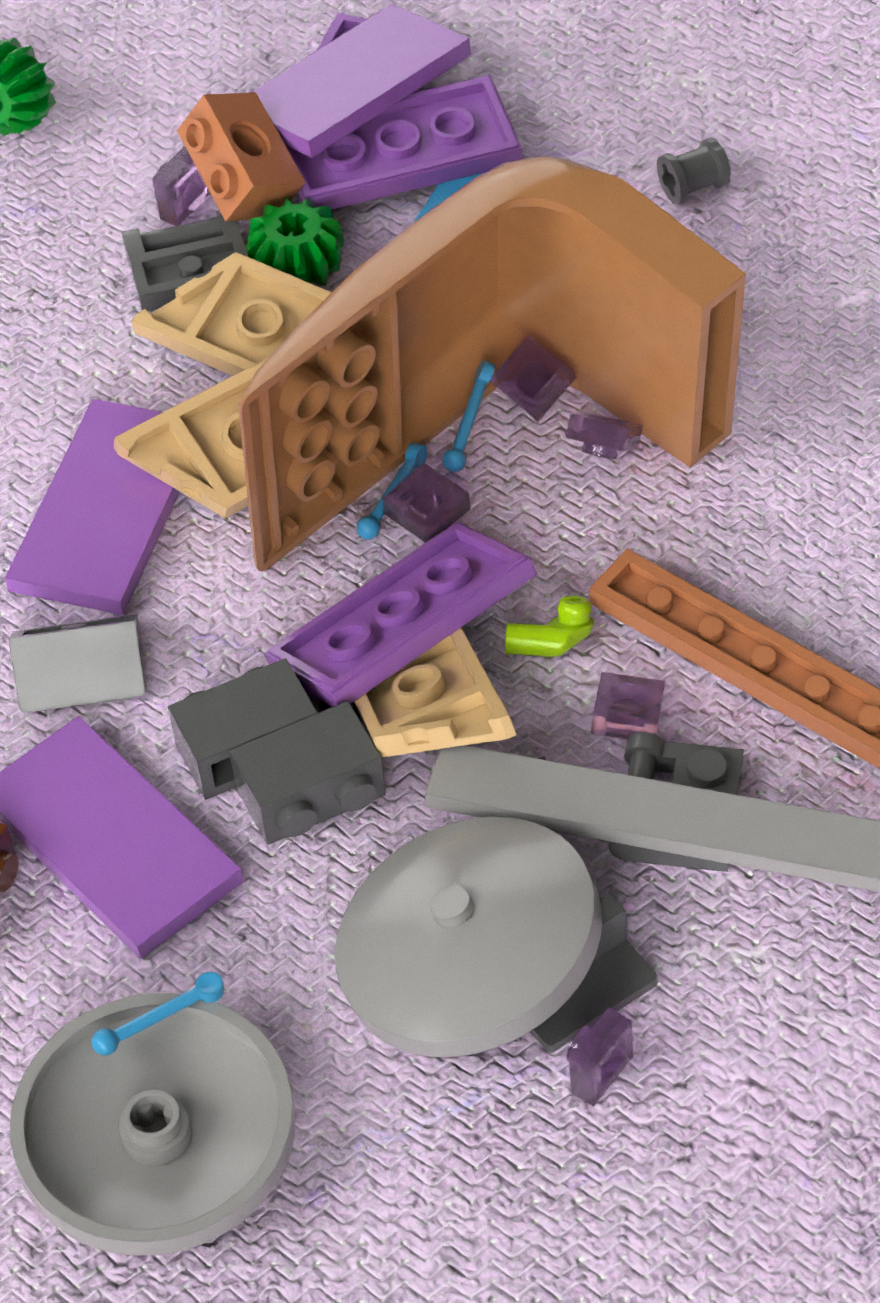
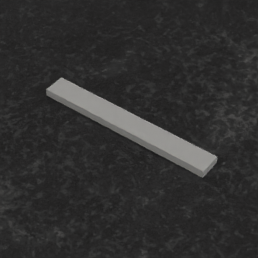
M466 745L440 749L425 792L428 808L476 817L518 818L540 824L556 832L880 892V821Z

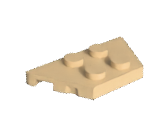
M235 252L214 265L207 275L193 278L175 289L176 298L153 313L149 314L146 309L138 312L132 319L134 334L234 376L269 358L298 325L332 292Z
M267 359L114 437L115 451L122 458L223 518H227L248 507L238 404L256 371Z
M459 628L354 701L381 758L506 740L517 735L505 706L462 628Z

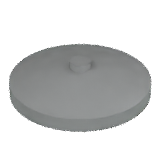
M510 817L472 818L441 826L413 839L392 853L370 873L356 891L343 915L335 944V966L339 985L362 1024L377 1038L399 1050L428 1057H456L497 1048L523 1036L542 1024L559 1010L579 987L591 967L601 938L602 906L600 895L579 853L562 836L547 827L531 821Z
M150 993L134 995L106 1003L82 1014L54 1034L39 1050L23 1074L15 1093L10 1119V1141L22 1183L30 1199L54 1226L79 1242L100 1250L126 1255H160L190 1249L207 1243L240 1224L262 1204L278 1183L288 1162L295 1135V1108L288 1074L280 1055L265 1034L238 1012L217 1002L209 1003L199 1000L119 1042L117 1050L113 1054L107 1056L99 1055L93 1050L91 1045L92 1037L96 1031L103 1028L114 1030L181 994Z

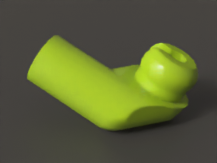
M577 595L563 597L558 605V616L546 625L508 623L505 637L506 654L558 657L565 654L589 636L592 631L594 619L590 617L592 611L590 601L585 597Z

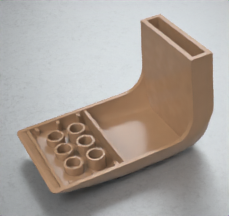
M543 156L502 163L477 176L412 223L356 268L298 325L256 371L238 404L255 567L261 572L269 569L405 461L406 450L412 442L426 445L464 415L475 384L474 376L476 370L484 359L495 364V370L491 380L486 385L482 400L495 389L513 380L537 377L560 381L581 391L691 468L731 434L746 273L629 183L615 175L568 159Z

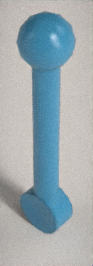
M485 359L482 360L474 376L475 384L453 447L443 455L442 463L451 472L460 471L466 464L464 449L486 385L491 380L495 370V364Z
M412 442L408 446L404 464L370 515L362 517L357 522L356 532L361 538L371 540L379 534V522L413 470L424 465L427 458V447L425 445Z
M215 972L203 973L197 978L195 988L114 1030L103 1028L96 1031L91 1042L93 1050L99 1055H111L117 1050L119 1042L197 1001L202 1000L209 1003L218 1001L224 994V984L221 976Z

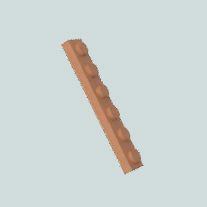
M626 549L589 588L591 605L880 769V689L629 549Z

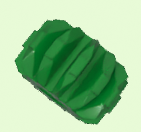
M15 37L8 40H0V133L3 136L11 133L19 134L24 130L30 131L42 123L41 120L48 116L49 109L56 104L55 98L50 92L56 83L46 76L44 71L47 62L39 63L35 58L32 45L22 47Z
M286 197L283 206L277 208L265 205L261 217L250 219L249 235L247 236L248 243L246 244L249 258L308 283L314 282L320 285H326L329 273L340 271L343 254L342 247L345 245L343 230L339 227V221L335 220L329 206L316 207L310 197L300 204H292Z

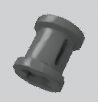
M713 137L701 141L700 148L678 156L666 153L658 157L657 173L663 191L667 198L676 205L685 202L689 193L711 185L720 189L730 184L731 168L723 147Z

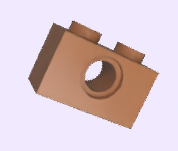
M256 92L204 94L177 129L183 144L226 222L261 217L265 205L281 207L284 205L286 197L291 202L306 183Z

